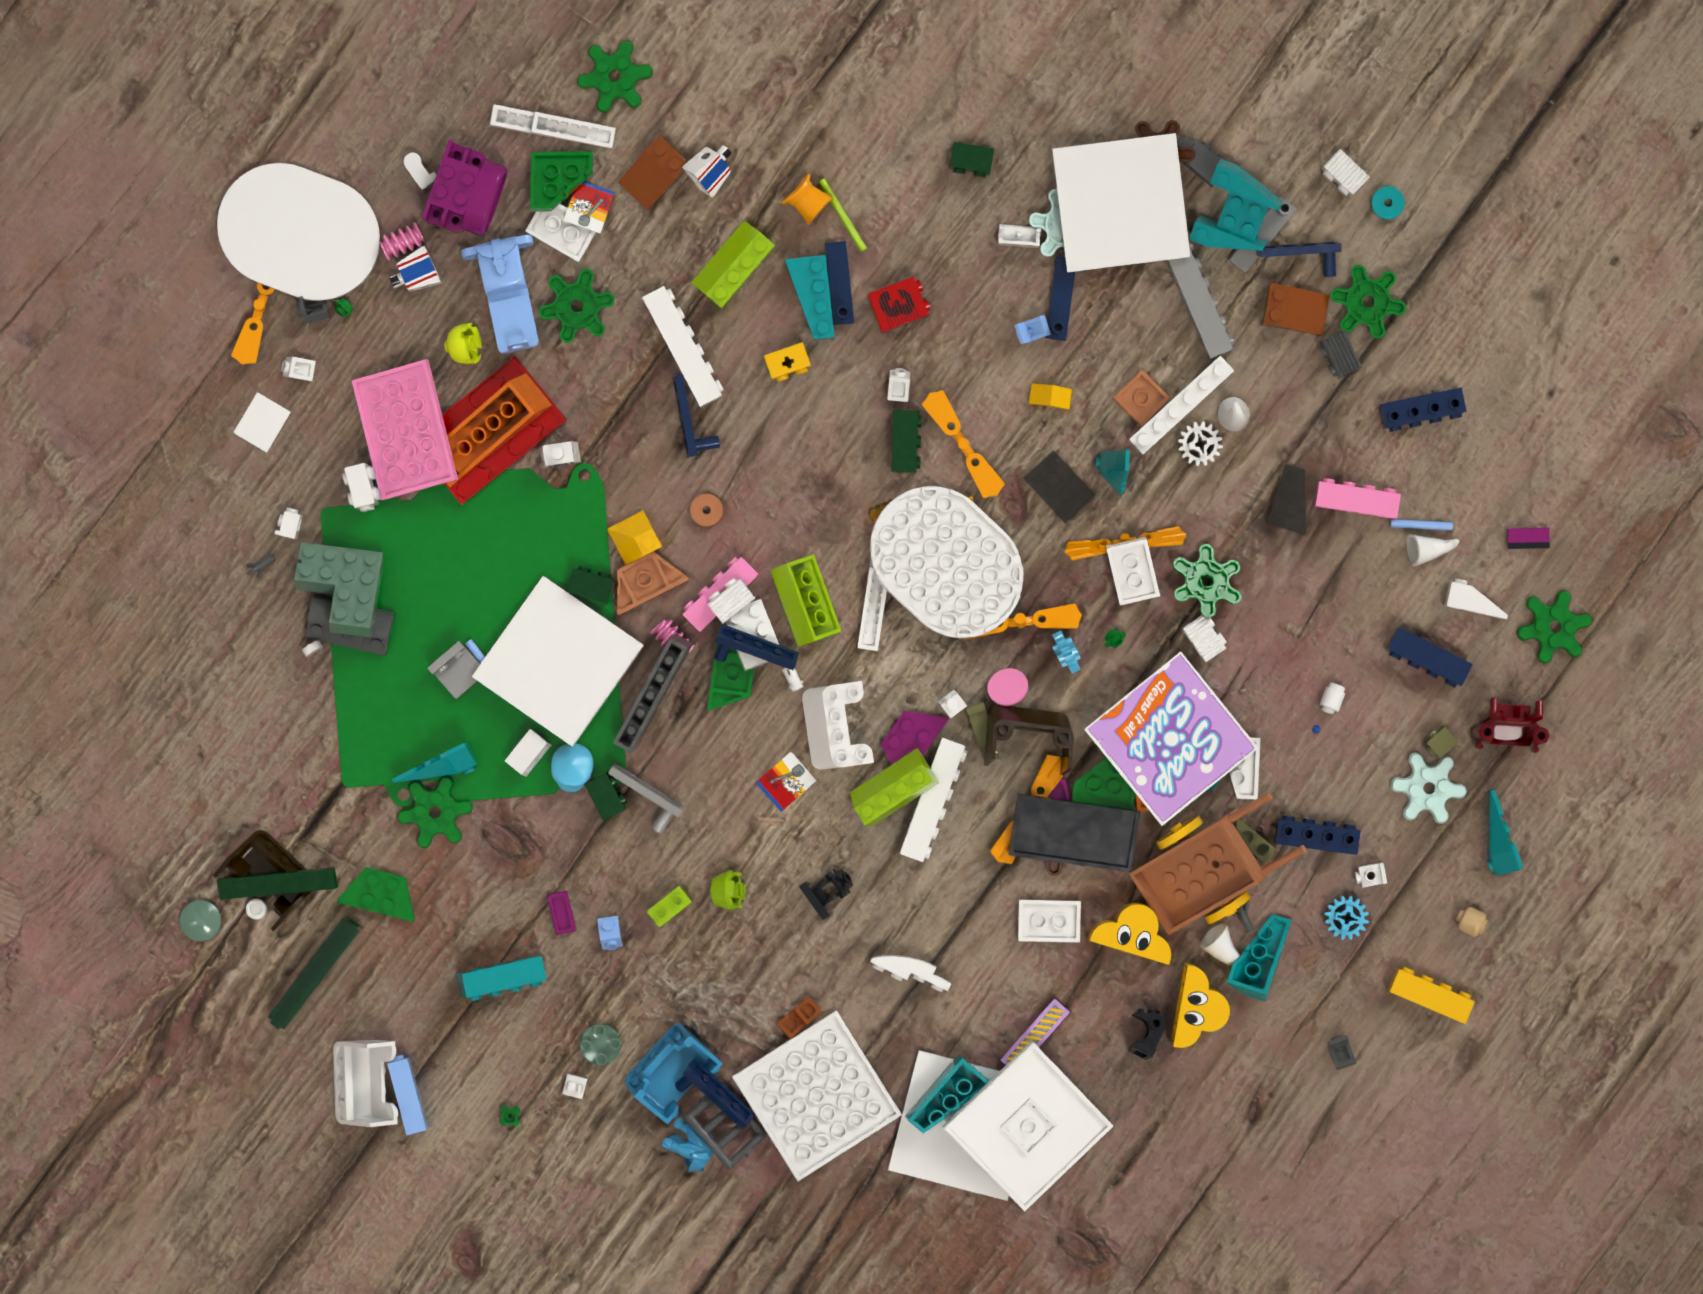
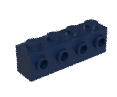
M1462 387L1378 405L1383 429L1389 428V432L1402 430L1401 426L1409 424L1410 428L1421 426V421L1429 420L1430 424L1441 422V417L1449 416L1450 420L1462 417L1461 413L1467 412Z
M1396 627L1386 647V650L1390 651L1389 656L1400 660L1402 657L1408 660L1407 664L1415 669L1422 667L1427 670V675L1436 679L1440 676L1445 679V684L1453 688L1456 685H1463L1473 665L1400 627Z
M1284 815L1282 819H1277L1274 837L1275 844L1295 847L1304 845L1309 849L1353 855L1358 854L1361 831L1356 830V825L1344 824L1342 828L1335 827L1336 823L1323 821V825L1315 824V820L1303 818V822L1294 821L1295 817Z

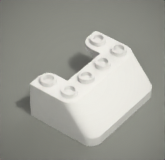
M862 681L809 688L803 693L802 702L811 762L815 768L824 770L874 763L872 749L866 744L850 745L845 704L856 703L862 699L864 694Z
M357 1040L339 1041L334 1044L335 1116L340 1124L364 1127L398 1124L397 1107L393 1103L385 1102L386 1070L384 1062L393 1061L396 1055L395 1041Z

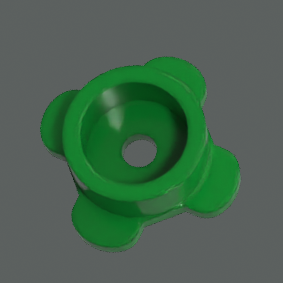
M343 298L335 301L334 309L341 317L349 318L353 311L351 304Z
M1116 628L1110 630L1105 635V646L1117 648L1123 643L1126 633L1124 631L1119 632Z
M506 1105L502 1106L500 1109L502 1113L499 1120L502 1126L506 1124L514 1127L518 1126L520 1123L518 1119L521 1112L518 1106L514 1108L507 1107Z

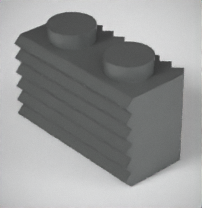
M1345 331L1320 342L1322 345L1319 347L1320 352L1324 358H1328L1330 362L1328 368L1333 377L1336 376L1339 379L1362 368Z

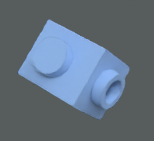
M1045 315L1015 325L1016 335L1020 344L1029 343L1051 335Z
M618 915L597 919L602 949L615 950L618 947H622Z

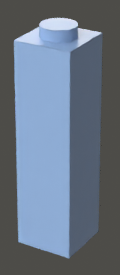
M403 1054L395 1056L393 1061L388 1062L387 1065L406 1135L425 1131L428 1129L410 1058H404Z

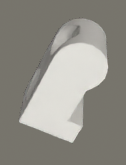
M407 154L404 158V165L422 191L425 192L433 186L436 173L432 172L429 175L423 166L422 158L418 154Z

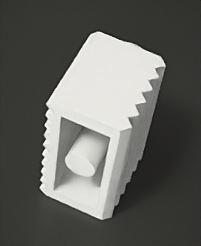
M1341 149L1321 168L1324 171L1322 173L1323 176L1330 182L1334 180L1339 185L1337 189L1345 196L1348 194L1352 196L1369 179V175Z
M733 578L725 585L727 588L721 594L717 591L708 598L711 602L707 605L723 624L755 599L741 579L736 581Z
M1200 615L1184 626L1182 630L1203 661L1207 662L1225 650L1224 644L1227 642L1221 633L1216 634L1213 627L1215 624L1212 619Z

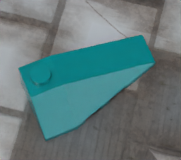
M1130 450L1100 452V455L1096 456L1095 469H1099V474L1118 495H1123L1125 492L1123 487H1126L1129 473Z
M464 742L440 754V756L393 778L392 781L396 783L459 774L461 772L466 775L476 770L474 766L478 762L468 742Z
M1494 789L1488 790L1487 856L1489 860L1486 861L1489 872H1493L1494 875L1498 876L1524 868L1515 843L1509 841L1510 829L1506 821H1502L1504 814Z
M1272 914L1251 943L1247 945L1244 952L1233 963L1227 984L1248 997L1266 1002L1292 920Z

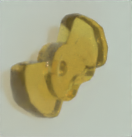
M892 499L871 506L868 510V517L876 522L880 513Z

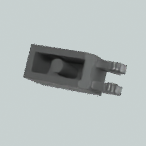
M1185 136L1178 138V146L1191 147L1196 154L1193 161L1183 162V164L1210 187H1213L1214 185L1210 184L1217 164L1221 159L1227 160L1220 154L1216 156L1212 153V148L1204 141L1200 143L1197 140L1196 143H1193Z

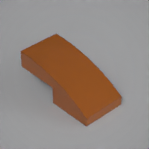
M808 996L776 1025L790 1040L822 1011Z

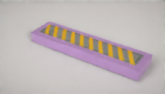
M1054 998L1003 1055L1000 1061L1007 1065L1031 1041L1040 1047L1070 1011Z

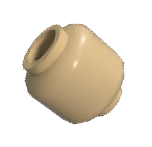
M1468 907L1465 911L1461 910L1456 919L1459 922V930L1472 937L1483 935L1489 922L1486 920L1484 912L1473 907Z

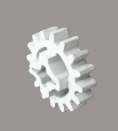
M1194 422L1193 428L1186 426L1187 433H1180L1184 438L1178 440V443L1182 444L1178 451H1184L1182 458L1188 457L1189 464L1195 461V466H1199L1200 462L1206 466L1208 459L1213 463L1215 461L1213 456L1220 455L1217 449L1223 447L1218 444L1222 437H1216L1219 431H1212V424L1205 427V422H1202L1200 426ZM1202 431L1209 433L1211 437H1205L1202 435ZM1193 432V440L1187 443L1189 435ZM1198 438H1200V441L1205 442V445L1202 446L1203 450L1195 446ZM1214 444L1212 452L1207 456L1206 450L1210 445ZM1189 451L1197 452L1199 458L1191 455Z

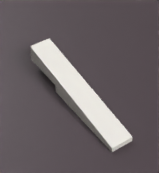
M495 104L492 106L489 123L491 127L611 149L616 128Z
M871 560L857 648L878 651L887 590L877 578Z

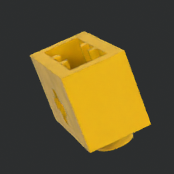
M803 342L764 355L772 380L776 379L777 382L788 379V375L795 372L796 375L808 372L807 368L811 367ZM785 358H789L790 361L794 360L791 368L782 365L785 363Z

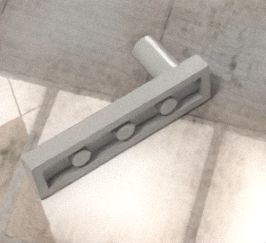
M1281 196L1279 199L1283 201L1279 211L1271 208L1267 212L1257 237L1268 241L1267 245L1296 211V208ZM1238 249L1229 262L1245 274L1259 256L1256 255V250Z
M616 763L613 764L608 772L614 778L664 808L652 826L658 833L662 834L673 816L678 817L684 808L675 800Z

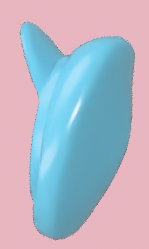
M567 743L555 751L551 761V774L562 790L566 792L579 791L590 779L593 770V757L585 746L576 743L572 747Z

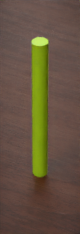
M826 179L820 180L818 184L823 192L834 197L830 203L860 253L868 248Z

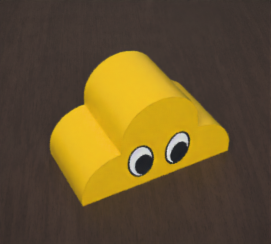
M1139 902L1125 904L1118 910L1114 920H1103L1096 923L1088 934L1089 941L1164 964H1170V947L1157 934L1159 926L1157 916L1145 904Z
M1184 962L1170 1044L1177 1048H1185L1194 1044L1200 1037L1201 1031L1212 1032L1219 1030L1226 1024L1230 1015V1007L1226 998L1217 990L1209 988L1207 976L1201 969L1194 964Z

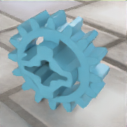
M1061 630L1052 634L1056 644L1052 645V648L1062 667L1068 665L1072 674L1081 670L1077 663V660L1081 659L1071 637L1065 639Z
M1343 895L1340 896V901L1334 898V905H1327L1330 911L1324 912L1328 916L1324 923L1330 924L1327 930H1334L1333 936L1335 937L1340 934L1341 940H1344L1345 935L1348 936L1349 940H1352L1353 934L1359 937L1358 931H1365L1366 929L1363 927V924L1369 923L1368 920L1364 919V916L1369 915L1368 912H1363V909L1366 907L1365 904L1359 906L1360 899L1357 898L1353 902V898L1350 895L1347 900H1345ZM1345 904L1343 909L1338 912L1335 911L1337 907ZM1353 906L1357 908L1360 916L1354 914ZM1348 912V915L1355 920H1347L1345 923V920L1338 917V915H1346ZM1333 919L1338 920L1340 923V930L1335 926ZM1354 923L1358 924L1353 930L1348 931L1351 925Z

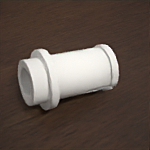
M795 668L794 670L782 669L789 683L788 688L792 692L803 688L802 683L804 682L800 680Z

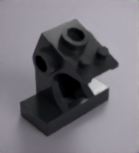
M842 868L837 872L835 869L825 875L826 879L813 889L810 888L806 881L799 885V888L822 920L830 916L824 906L838 896L842 899L851 893L849 889L853 886L852 879ZM832 882L838 891L827 897L821 888Z
M1139 1009L1131 1016L1145 1024L1146 1036L1143 1040L1132 1043L1128 1052L1148 1060L1154 1056L1158 1042L1165 1030V1014H1159V1010H1147V1013H1144V1009Z

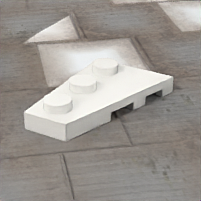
M1250 737L1258 749L1229 772L1237 799L1256 800L1258 798L1260 738Z

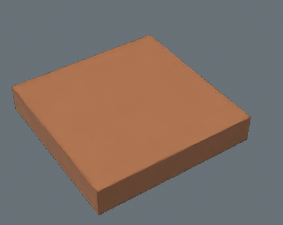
M1141 369L1112 399L1142 427L1170 397Z

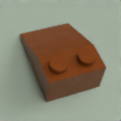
M659 135L618 183L648 211L685 173L682 167L687 161Z
M1270 283L1267 290L1262 326L1323 336L1329 295Z

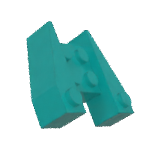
M1221 159L1210 182L1214 186L1230 191L1219 221L1217 222L1199 215L1189 240L1206 247L1263 251L1268 241L1257 237L1268 208L1279 211L1283 201L1242 167Z

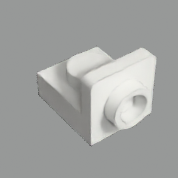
M286 357L281 366L283 377L312 381L316 361L298 357Z
M903 368L890 370L887 400L908 402L910 371H906Z

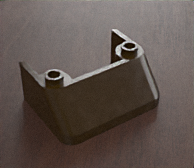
M996 705L990 709L987 720L984 766H988L995 760L996 741H1006L1012 737L1014 729L1053 734L1055 745L1062 748L1060 775H1065L1072 769L1074 735L1067 715L1060 712Z
M257 830L226 858L213 876L216 878L226 868L236 875H243L247 871L252 875L307 869L266 831ZM312 891L276 894L275 896L278 899L274 902L273 909L280 918L271 927V930L274 932Z

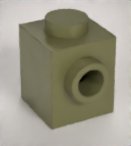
M1444 726L1437 731L1433 729L1426 735L1427 740L1424 742L1427 746L1425 750L1432 758L1435 756L1441 758L1458 743L1457 739Z

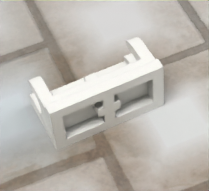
M999 224L998 245L1039 248L1041 228Z
M530 729L506 758L505 762L518 773L527 777L551 747V744Z

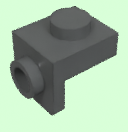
M303 296L299 297L300 304L296 305L300 317H304L306 324L330 318L326 300L305 303Z
M1338 1035L1331 1038V1041H1328V1049L1336 1070L1356 1064L1347 1035Z

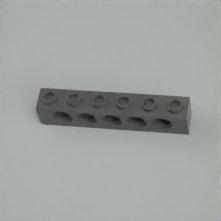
M676 633L669 638L613 742L615 745L629 753H632L637 748L693 643Z

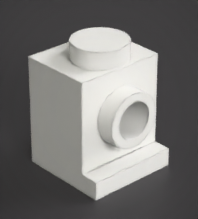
M287 507L284 515L280 514L278 520L280 531L275 530V534L297 539L303 515L298 514L299 510Z
M955 690L938 701L950 718L967 707Z
M1382 862L1358 866L1357 872H1354L1356 883L1360 884L1362 888L1387 883L1384 863ZM1369 872L1374 873L1373 879L1367 878Z

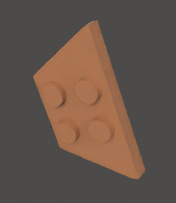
M653 551L617 570V614L621 615L688 581L689 578Z

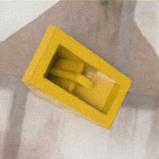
M1031 383L1028 404L1069 410L1072 389Z

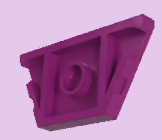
M903 711L880 744L891 765L916 748L924 755L948 721V718Z

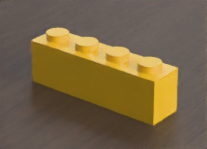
M1403 966L1402 970L1396 968L1387 991L1466 1024L1475 1001L1470 999V994L1460 991L1459 994L1452 992L1453 987L1442 982L1438 986L1432 983L1434 979L1423 974L1421 978L1413 975L1415 971Z

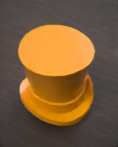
M809 173L805 175L798 187L781 202L784 206L789 204L792 207L794 206L808 226L834 198L812 185L813 183L809 181Z

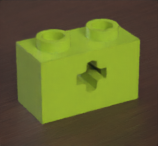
M679 885L648 909L647 913L660 928L689 905L692 899Z

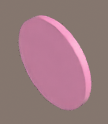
M1008 668L1000 670L989 680L988 694L991 700L998 705L1011 706L1017 704L1028 692L1027 678L1017 669Z

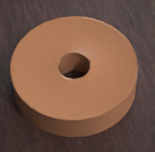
M701 494L693 500L690 514L698 525L710 527L717 524L722 518L723 506L716 496ZM704 507H710L711 511L709 514L703 513Z

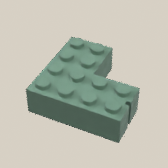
M301 542L294 578L296 590L334 594L329 618L330 633L371 638L384 567L383 552Z

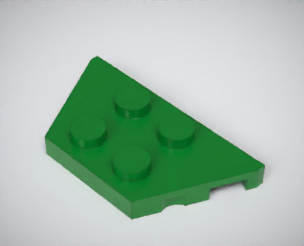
M730 648L724 662L717 661L714 658L707 710H713L751 697L755 667L744 671L736 649Z
M365 867L337 900V903L415 922L407 878L404 876Z

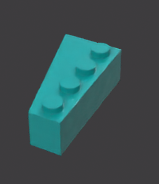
M826 255L785 259L814 341L835 339Z
M542 956L519 959L510 963H500L489 968L472 969L467 973H455L460 997L469 998L470 1001L482 999L481 995L488 993L490 997L501 995V990L519 991L522 990L521 986L529 984L530 988L541 986V981L547 980Z
M958 1054L905 1117L924 1134L953 1111L961 1108L990 1080Z

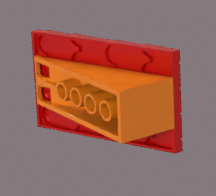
M516 356L511 358L442 414L458 480L445 483L446 487L461 505L464 504L567 421Z

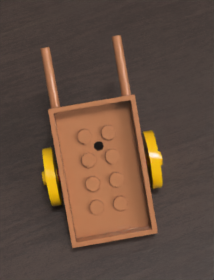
M1269 792L1240 809H1234L1229 814L1189 836V833L1203 823L1200 816L1197 815L1182 824L1180 822L1177 823L1156 844L1162 850L1175 842L1177 843L1137 866L1129 873L1168 935L1205 915L1204 919L1208 924H1212L1225 916H1231L1251 898L1247 890L1261 883L1267 877V874L1307 852L1306 847L1301 845L1273 862L1268 861L1260 867L1233 825L1234 821L1273 799Z

